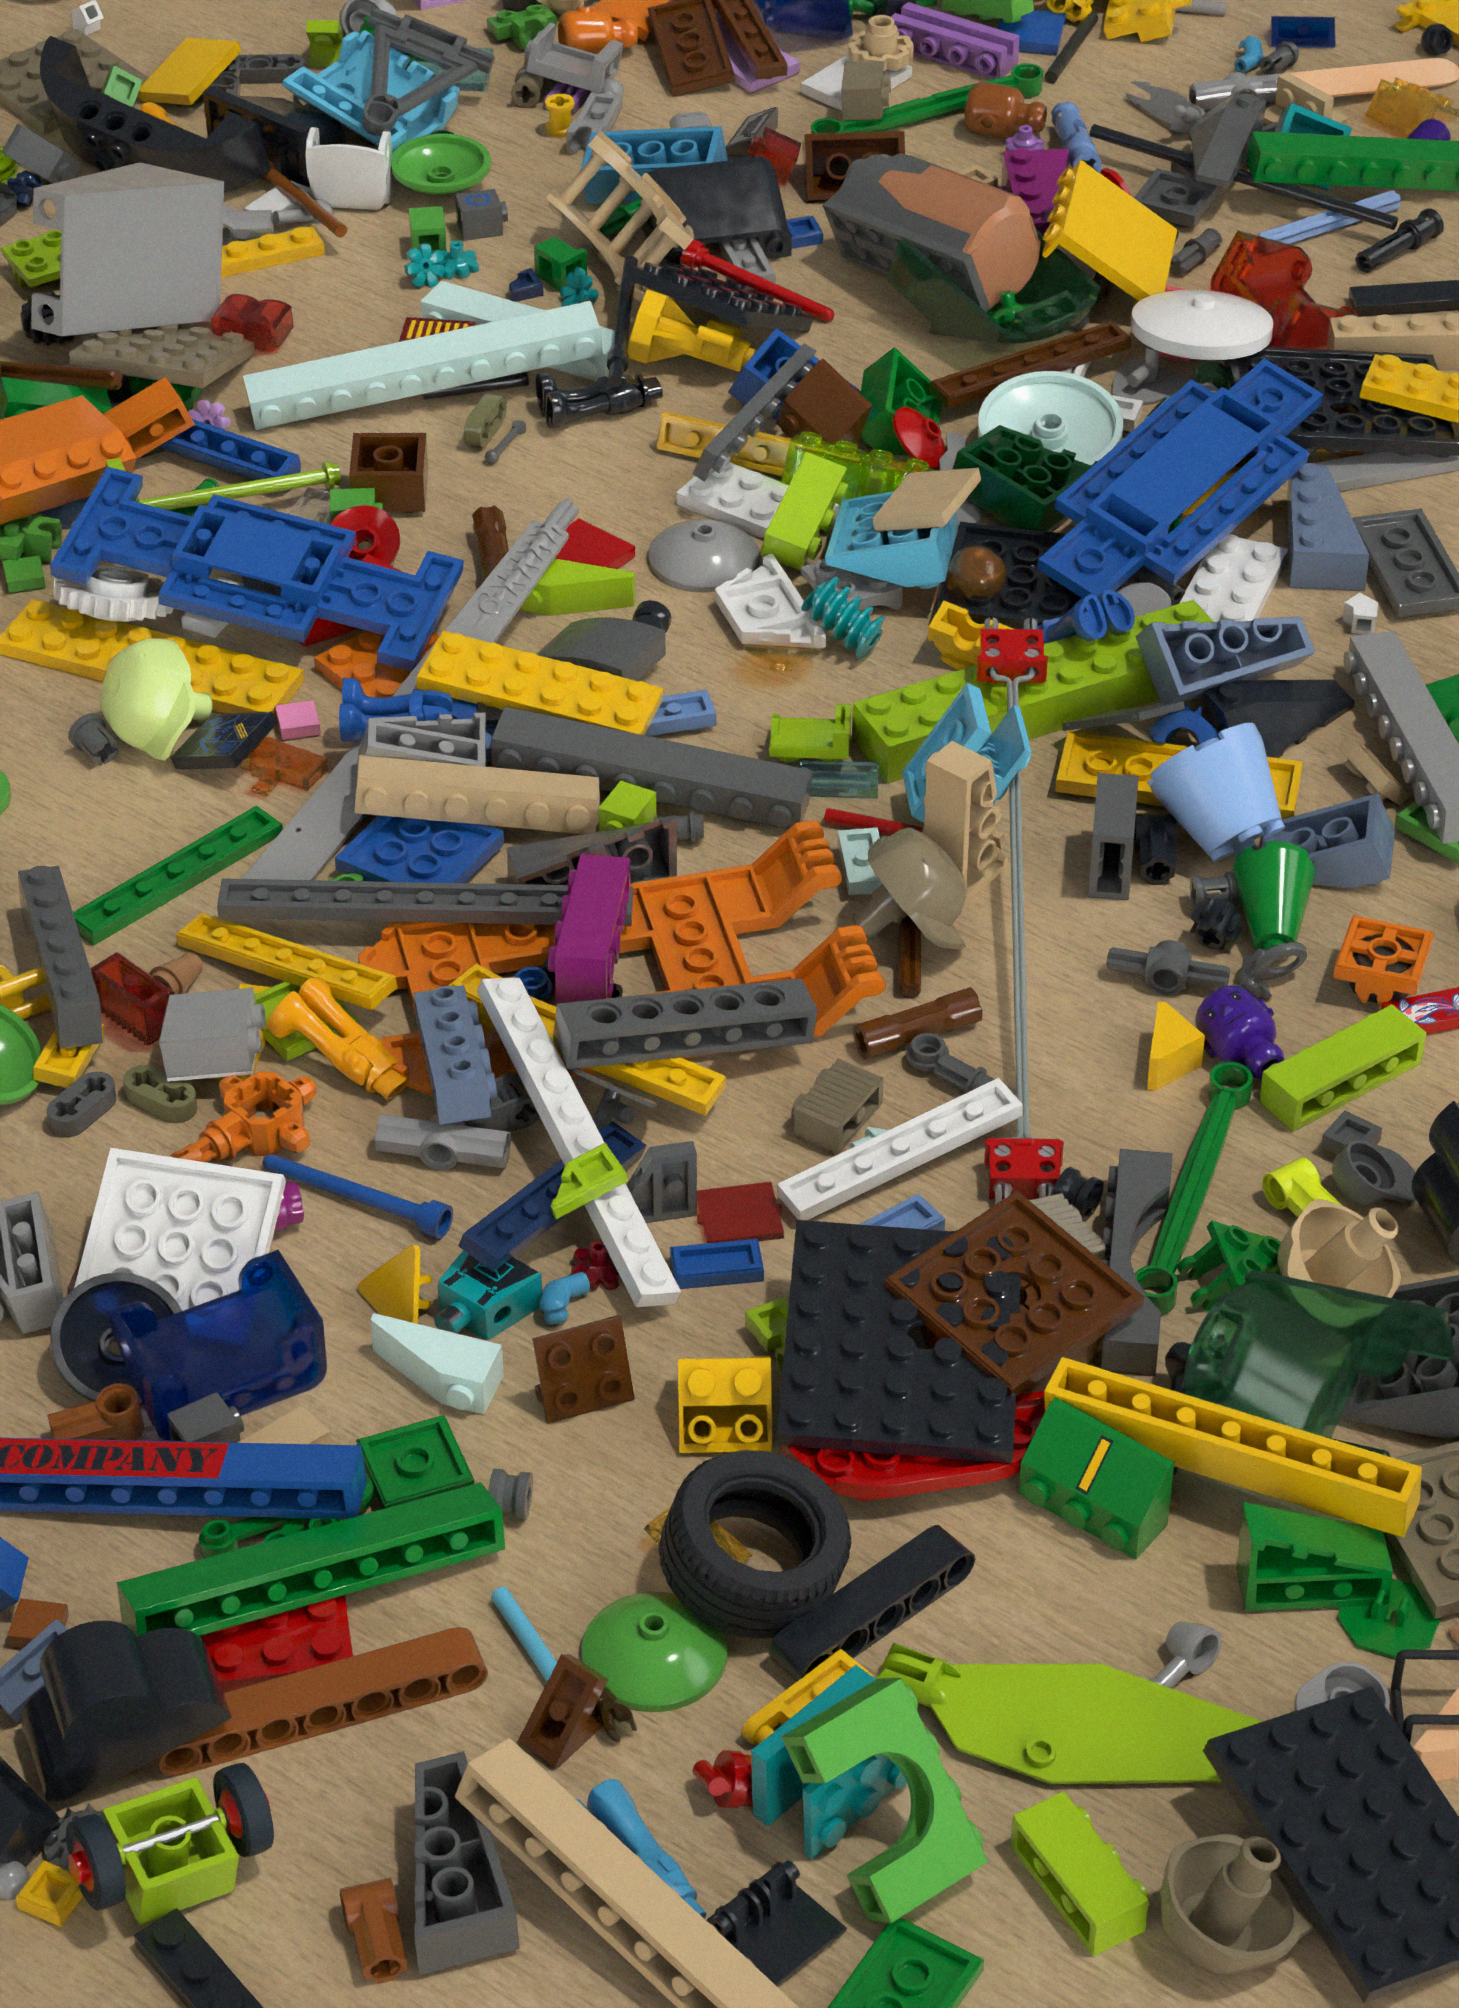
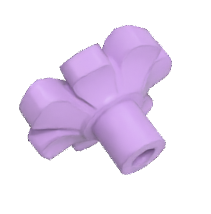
M201 400L197 403L198 410L191 409L188 411L194 420L221 429H228L230 427V419L221 416L225 410L221 403L216 402L211 406L208 400Z

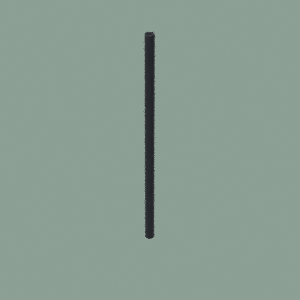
M1093 124L1090 129V137L1193 168L1194 157L1191 153ZM1240 169L1233 179L1235 182L1394 230L1398 223V217L1289 183L1254 182L1251 173Z

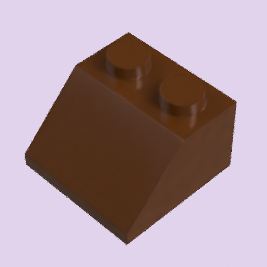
M823 358L814 365L784 399L776 424L791 439L855 452L873 405Z

